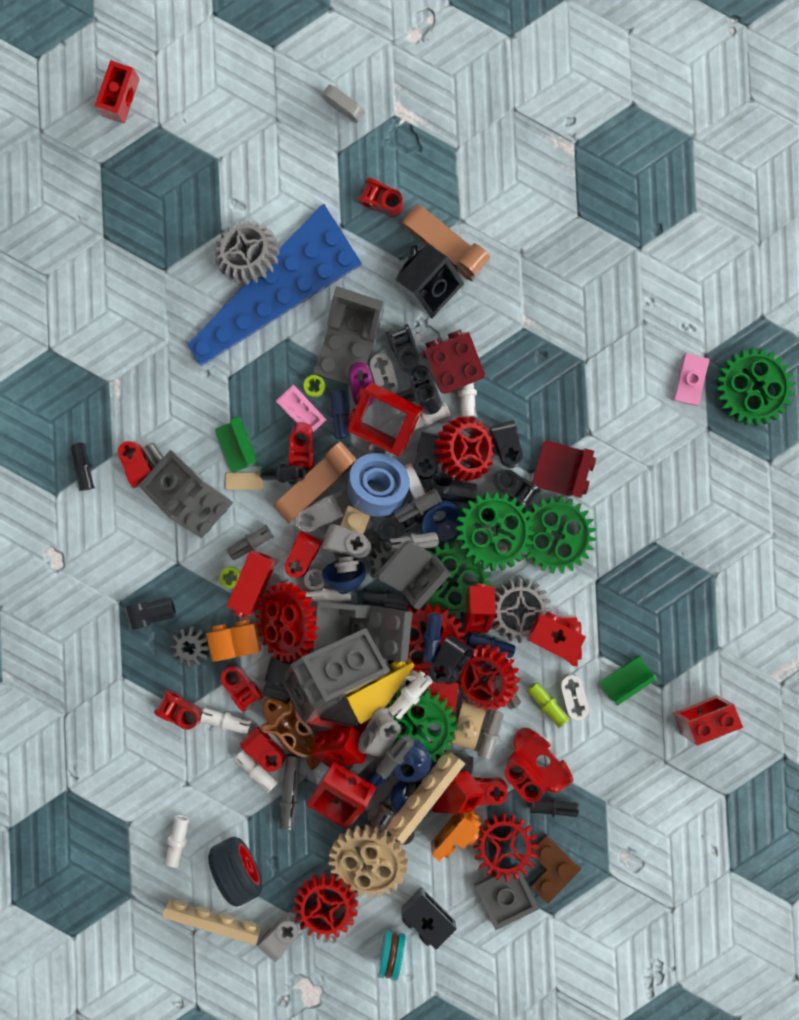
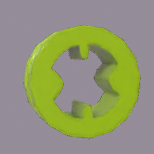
M310 375L303 384L305 392L314 398L323 395L326 389L324 380L318 375ZM312 380L315 383L317 380L321 382L318 392H315V390L313 392L309 391L311 387L309 383Z
M227 567L221 571L219 581L224 587H235L237 580L228 584V579L225 580V575L233 571L235 572L233 575H237L238 580L241 573L238 568Z

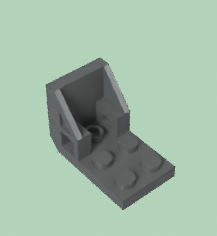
M336 286L327 323L328 331L314 370V375L350 386L348 374L350 366L356 362L368 364L383 318L384 301ZM359 370V371H358L357 377H358L359 381H362V380H363V379H362V374H363V371H362V370Z
M311 602V607H316L313 616L318 617V620L314 621V625L318 626L319 630L314 631L318 640L312 641L315 648L309 649L310 651H317L366 628L383 658L399 662L408 661L412 612L354 602Z
M365 628L300 658L289 667L282 679V683L305 724L337 704L346 694L387 675L390 670L368 630Z

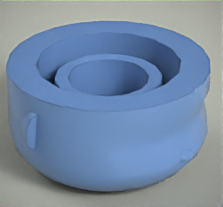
M372 453L364 455L355 461L347 479L346 491L350 502L357 510L366 515L382 517L392 514L402 507L404 498L409 490L410 481L406 469L398 460L385 454ZM368 484H377L385 491H374Z

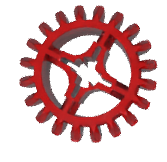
M460 416L450 419L448 423L441 426L443 431L436 433L440 440L434 442L438 446V450L433 452L437 455L439 454V459L436 463L443 464L440 471L447 472V477L465 482L479 479L482 477V474L489 472L487 467L493 465L490 458L496 456L492 452V448L496 445L491 443V439L494 436L487 434L489 427L483 426V421L475 420V417ZM464 430L468 434H470V436L467 437L466 435H462L460 431ZM460 462H467L470 466L466 468Z
M487 644L484 647L478 645L473 649L471 658L459 676L461 681L458 687H462L464 690L461 695L469 697L467 703L475 701V708L483 706L484 711L491 708L498 710L500 707H505L509 704V701L515 698L516 695L514 693L520 688L517 683L521 678L515 675L519 668L512 667L515 659L508 660L506 658L508 652L501 654L500 647L492 649L491 644ZM490 674H493V676H491L489 679L483 681L485 677L489 676Z
M502 813V821L498 820L497 815H493L494 824L491 825L490 821L486 819L484 823L488 828L485 830L479 826V832L483 833L482 838L478 837L476 840L481 841L480 846H473V850H480L481 854L476 855L474 858L475 860L483 858L484 862L479 865V868L483 869L488 866L487 876H490L494 870L497 872L495 876L497 881L500 880L501 874H505V882H509V874L513 873L514 879L518 880L519 875L517 871L521 870L522 874L526 876L528 872L524 866L534 867V864L528 861L529 858H538L537 854L531 853V849H538L539 845H531L530 841L535 840L537 836L536 834L528 836L527 833L531 831L532 827L529 825L523 829L522 826L525 823L523 818L516 824V815L512 814L510 821H507L506 813ZM498 827H513V830L506 838H499L491 833ZM519 833L523 835L526 842L525 856L517 851L514 846ZM513 836L512 840L510 841V848L517 855H514L511 852L510 854H508V852H506V855L502 854L501 857L498 858L501 854L502 847L499 846L500 844L497 843L495 839H497L499 842L504 841L505 843L506 840H510V838ZM487 839L494 843L497 848V853L492 862L486 853ZM506 856H511L521 862L516 867L510 869L498 867Z
M322 872L321 879H318L317 875L313 874L312 882L305 879L303 882L304 887L299 886L297 889L299 895H295L294 902L296 905L293 907V912L298 913L295 916L296 922L302 921L300 925L301 930L309 928L308 936L316 932V938L319 940L321 935L325 934V938L328 941L333 933L338 938L340 937V930L344 933L348 932L347 925L352 926L354 924L353 917H356L358 914L356 907L359 902L354 899L356 891L349 893L351 885L348 884L343 888L344 879L340 878L339 881H335L334 873H331L330 878H326V873ZM325 889L333 890L337 894H329ZM316 891L317 902L307 909L306 901ZM322 901L327 903V905L330 904V909H325V906L322 908ZM345 903L346 909L343 915L336 920L335 910ZM315 918H323L326 922L318 921Z

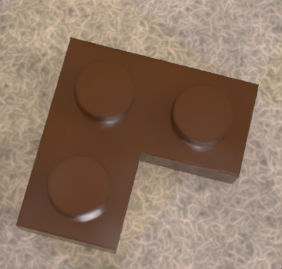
M545 833L536 843L539 845V848L531 849V853L538 855L537 860L545 869L530 883V887L549 904L581 871V868Z

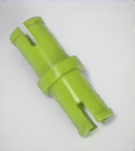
M535 682L528 688L526 692L540 706L539 710L542 713L545 712L558 728L568 722L570 718L556 704L557 700L554 697H550L540 686L539 682Z

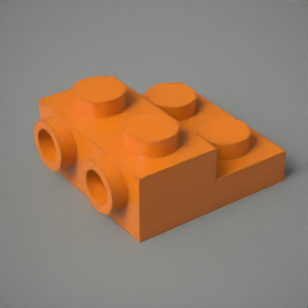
M474 810L454 814L431 840L432 856L440 862L443 857L448 858L453 853L456 847L455 843L462 849L467 845L471 846L479 837V826L482 824L479 820L480 816Z

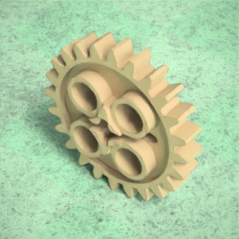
M356 825L354 832L347 828L345 835L340 833L338 840H334L328 864L332 866L330 872L336 873L335 881H339L340 878L344 879L343 888L348 884L351 885L349 893L358 890L359 897L365 892L368 898H371L372 893H376L378 898H380L382 891L389 895L391 888L397 890L398 883H403L408 859L405 858L406 850H401V842L394 843L395 837L393 835L387 837L386 829L379 833L378 826H375L374 830L371 831L368 825H365L364 830H361Z

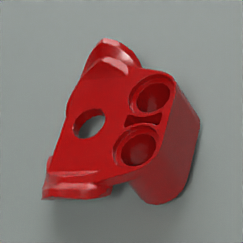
M527 727L521 728L514 736V751L507 760L505 777L526 802L535 803L541 799L543 792L558 793L570 785L574 779L565 760L559 761L549 749L551 744L537 732ZM546 755L550 759V764L546 767L539 766L536 762L537 757ZM518 766L522 769V772H513L511 767ZM535 785L538 790L530 791L526 786Z

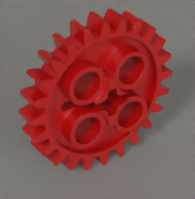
M284 582L269 586V590L263 591L265 596L259 598L262 605H257L260 614L255 615V617L260 620V623L256 627L261 628L258 636L264 637L262 645L269 646L267 652H274L275 659L280 658L281 662L287 661L288 663L297 661L310 654L309 649L315 648L312 641L318 640V637L314 634V631L319 630V627L314 625V621L318 620V617L313 616L316 607H310L312 599H305L306 591H300L299 585L293 586V583Z
M429 601L426 602L425 608L421 607L419 610H413L412 607L407 606V610L412 612L411 628L419 631L416 635L410 636L408 659L414 664L412 670L417 673L424 672V677L430 673L433 663L423 661L422 657L415 658L411 654L414 651L424 652L425 641L423 640L420 622L424 621L426 626L429 613L442 615L440 632L442 641L439 642V646L451 635L466 644V639L461 638L465 635V630L459 629L462 626L461 620L455 621V612L448 616L449 610L447 606L442 611L439 608V603H436L434 608H430Z

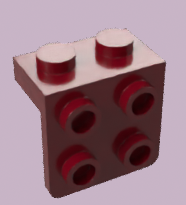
M461 329L447 334L449 338L441 342L439 338L425 343L426 348L421 349L424 358L428 360L438 389L442 394H447L485 377V372L469 332L462 333Z
M549 440L543 442L532 483L541 489L576 499L581 498L582 494L586 495L590 481L587 480L589 471H593L595 467L596 457H593L595 451L587 448L580 450Z

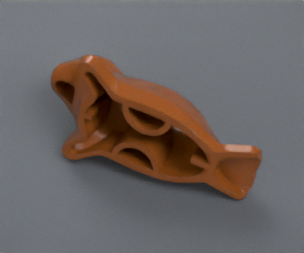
M265 699L263 702V714L267 723L261 725V731L273 734L288 751L306 758L310 770L317 768L321 761L310 754L315 739L314 731L308 722L304 724L292 700L290 699L288 704L279 699Z

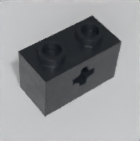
M422 887L401 907V919L404 924L410 929L414 928L419 933L421 941L426 946L431 945L435 950L457 930L456 921Z

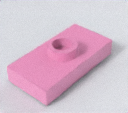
M687 353L684 354L673 401L693 406L699 405L710 359Z
M294 384L276 400L296 423L304 422L309 424L313 432L326 421V418Z

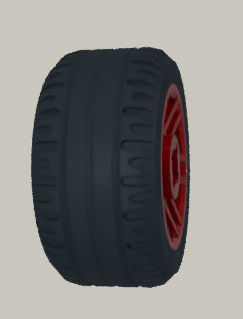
M230 837L210 849L208 862L211 874L221 895L230 905L235 907L242 906L261 894L263 884L258 866L247 845L240 838Z

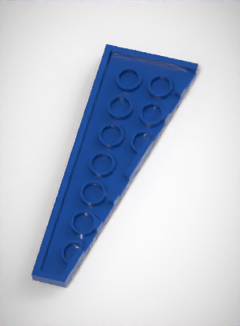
M325 204L321 205L279 248L280 255L276 256L278 264H272L273 272L267 271L266 278L258 277V283L252 279L249 285L245 284L188 343L189 349L201 366L362 266V262Z

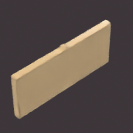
M226 473V490H264V480L260 478L261 473Z

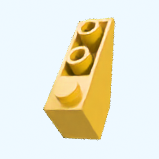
M409 659L407 662L394 661L387 675L345 695L355 718L360 724L372 718L376 710L387 706L414 667L412 661Z

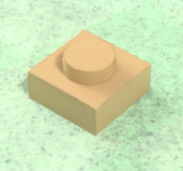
M348 505L340 526L364 534L370 515H366Z

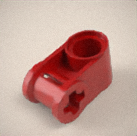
M366 178L365 188L356 201L368 209L376 210L389 217L399 216L404 209L402 194L398 190L386 186L373 178ZM391 199L399 201L395 207H389L386 204Z
M300 422L294 425L290 435L288 466L302 465L303 468L312 470L314 468L313 429L309 424ZM302 433L306 435L307 439L300 440L296 437V434Z
M126 441L120 444L117 453L128 482L135 489L139 487L140 483L153 468L143 453L141 445ZM128 447L133 448L136 451L132 453L133 458L130 456H126V453L129 452Z
M300 531L285 562L284 567L287 575L293 578L305 576L312 561L317 556L323 541ZM299 560V566L302 567V571H296L294 574L291 564L297 563Z
M229 665L222 673V685L242 712H245L247 706L257 699L261 700L264 698L259 687L250 679L240 665ZM230 671L236 672L239 676V681L231 682L227 677V673Z
M169 690L164 691V698L160 706L155 708L153 712L156 716L185 730L192 729L200 724L203 714L200 707L185 700L177 693ZM186 711L194 714V723L186 720Z
M258 725L240 742V747L268 772L278 770L285 761L286 755L284 750L268 733H263ZM276 755V761L270 762V757Z
M473 777L485 792L477 806L499 805L506 801L508 787L503 779L498 777ZM494 787H499L500 795H495Z

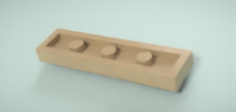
M447 750L445 755L438 759L437 764L430 773L423 778L422 783L407 799L398 814L392 818L386 829L404 844L465 763Z
M169 900L162 918L256 945L261 931V927L252 921L244 920L242 922L235 920L229 914L221 913L219 915L212 913L206 907L199 906L195 908L188 906L182 900Z

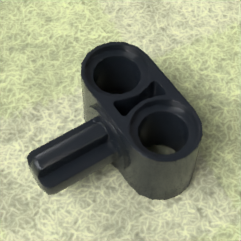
M417 365L408 374L411 388L396 393V395L410 402L416 401L423 408L425 414L432 415L441 409L442 401L436 382L429 369L425 365Z

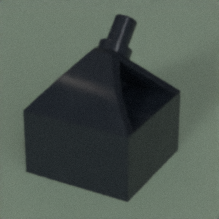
M427 244L421 250L417 245L411 246V255L395 278L412 304L431 319L464 285L463 280L448 257L430 244Z

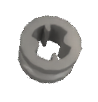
M311 569L304 576L305 585L311 590H319L325 585L323 579L320 585L317 583V586H313L309 576L310 574L314 576L315 572L322 579V570Z

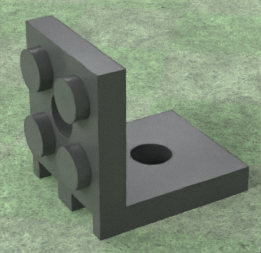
M172 450L162 458L139 485L144 493L169 519L200 538H203L211 530L212 526L233 504L227 496L201 479ZM174 478L172 485L167 488L168 481Z

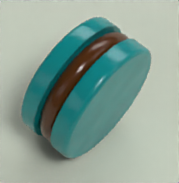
M390 930L385 931L378 962V978L384 979L385 976V978H390L393 981L398 980L405 949L406 935L404 933L397 934L396 932L392 933Z

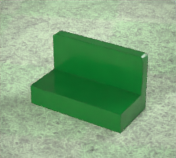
M239 416L230 419V423L215 429L231 472L235 473L259 463L244 423Z
M638 655L600 680L599 683L610 700L618 706L656 681L657 677L650 672L642 658Z

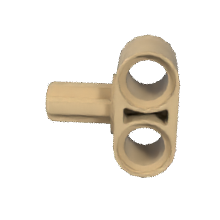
M462 699L455 722L457 731L453 732L456 735V739L450 742L451 744L474 750L486 711H484L483 706L475 708L474 702L467 703V700Z

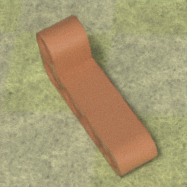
M416 204L401 222L405 230L425 246L430 244L446 255L455 270L471 282L478 277L489 263L490 255L484 248L476 243H473L472 246L469 245L419 204Z
M340 441L326 453L322 461L305 475L303 481H298L273 507L290 524L347 473L357 459Z

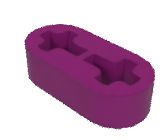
M364 362L353 363L348 372L351 394L356 405L359 403L356 401V398L361 388L365 389L369 384L373 383L369 366ZM359 370L363 371V381H359L357 377ZM372 397L369 406L373 404L374 397Z

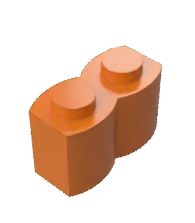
M249 619L236 621V626L226 627V624L212 626V631L206 633L212 662L259 653L262 648L256 622L250 623Z

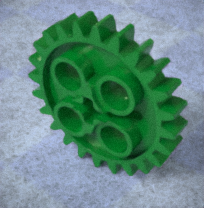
M753 347L749 350L748 354L746 349L740 351V356L735 353L731 355L732 361H724L726 368L718 370L723 377L715 379L721 386L715 388L714 391L721 392L722 395L716 398V400L724 401L721 410L729 409L727 417L735 414L736 423L744 418L745 426L750 425L752 421L754 426H759L761 421L764 425L770 423V418L772 420L779 419L778 413H786L783 405L788 406L792 404L787 397L795 395L794 392L789 390V387L796 385V383L789 382L788 378L794 374H786L785 370L790 365L782 366L780 364L783 357L773 359L774 351L766 355L765 348H762L757 354L756 348ZM755 365H759L761 367V376H758L754 372ZM735 378H739L742 381L741 389L735 387ZM756 383L758 387L753 391L752 386ZM768 385H772L775 388L774 396L768 393ZM748 398H752L755 401L754 409L748 407Z
M486 492L483 495V500L477 495L474 498L475 504L472 501H468L466 505L469 510L462 508L460 512L464 517L456 519L462 525L454 529V531L461 533L455 539V541L463 542L459 551L465 549L468 551L464 558L467 559L472 556L474 558L472 565L480 561L482 570L489 564L491 571H495L497 565L501 571L505 570L506 563L510 568L515 566L514 559L521 562L523 558L520 553L528 554L529 551L525 546L533 544L527 538L535 534V532L528 530V527L534 523L526 522V518L530 513L523 514L521 512L525 505L515 506L517 498L509 502L507 493L500 499L498 492H495L492 498ZM482 511H488L491 514V522H486L482 519ZM505 518H509L514 522L513 530L506 528L504 524ZM474 523H477L478 525L484 528H476L474 526ZM494 526L496 527V532L501 533L495 537L493 536V531L488 530ZM476 533L483 535L485 539L483 545L475 542L474 535ZM503 534L513 535V536L515 537V539L512 540L511 538H509L508 536H505V535H503ZM498 541H503L507 544L506 553L499 551L497 547Z
M550 496L548 504L544 499H540V507L533 503L531 506L534 511L524 512L530 513L526 522L534 523L528 527V530L535 532L534 535L527 538L533 544L525 546L529 551L525 559L534 558L532 563L534 567L541 563V571H545L548 566L551 574H554L556 567L561 574H564L565 566L570 571H574L573 563L582 566L580 558L589 559V556L585 553L586 550H594L589 545V541H596V538L590 536V533L596 531V528H589V524L594 520L585 518L589 512L588 510L579 511L581 503L572 506V498H569L564 503L563 496H559L557 502H555L553 496ZM548 512L553 513L556 517V521L552 526H548L544 522V516ZM565 515V521L559 530L562 538L555 540L552 553L548 555V549L554 540L551 532L558 530L561 517ZM571 521L575 522L578 526V531L574 535H570L566 529ZM538 535H544L547 539V544L543 548H538L535 544V539ZM561 544H566L569 547V553L565 557L559 556L557 551Z
M446 541L445 548L442 549L438 544L435 553L431 549L427 551L437 556L442 563L447 558H452L456 561V567L448 569L451 573L449 575L450 578L454 577L462 563H466V566L457 576V583L453 582L443 597H440L439 594L448 585L449 578L443 582L442 586L427 601L431 605L430 608H434L436 603H439L441 611L447 606L449 610L448 616L455 612L457 619H460L461 612L465 613L466 595L469 586L475 584L492 586V582L485 580L491 577L492 574L491 572H484L485 569H481L480 561L472 565L474 559L472 556L465 559L464 557L468 551L466 549L459 551L458 541H455L454 547H450L448 541ZM467 572L474 573L476 580L468 583L463 579V575ZM451 592H459L462 595V599L454 602L449 598V594Z
M427 688L425 693L419 696L420 700L418 703L412 704L406 711L408 716L404 714L401 719L396 718L397 713L394 715V720L405 723L406 727L401 729L393 745L402 736L409 735L412 740H421L423 742L422 745L428 749L431 759L437 762V753L441 756L445 755L444 748L451 749L450 741H455L456 735L453 733L457 731V725L453 723L456 721V715H449L453 712V707H445L447 698L439 701V692L437 691L432 696L430 695V688ZM398 690L397 696L399 698L402 694L400 690ZM393 696L389 701L390 704H387L385 708L392 706L397 699ZM418 705L423 707L424 711L415 713L411 708ZM432 723H437L441 728L431 730L428 726Z

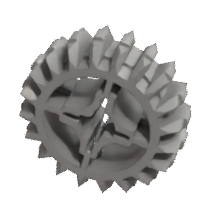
M245 220L243 225L236 222L235 228L228 227L227 234L221 233L223 240L216 241L218 248L214 250L216 255L215 262L219 270L228 280H234L238 284L243 281L249 285L252 279L258 283V277L266 278L267 271L273 272L272 264H278L276 256L280 254L277 248L279 246L278 241L274 238L275 235L266 225H259L255 220L252 224Z
M517 578V585H514L513 581L508 579V588L501 583L499 587L502 592L499 593L494 590L495 596L498 598L495 600L496 615L493 622L497 621L498 623L493 626V630L497 631L502 628L499 634L500 637L503 638L509 633V642H512L516 635L518 643H522L523 636L527 637L532 627L531 625L524 629L525 619L529 615L538 613L545 615L547 611L553 612L552 608L545 607L546 604L551 603V599H542L547 592L546 590L537 592L540 584L536 583L530 588V579L525 581V585H522V578ZM516 591L513 604L501 607L505 597ZM523 591L531 593L535 597L538 606L526 605ZM521 603V607L530 611L521 612L520 618L517 617L518 614L516 612L508 611L517 609L518 604ZM501 614L514 617L516 630L504 624Z

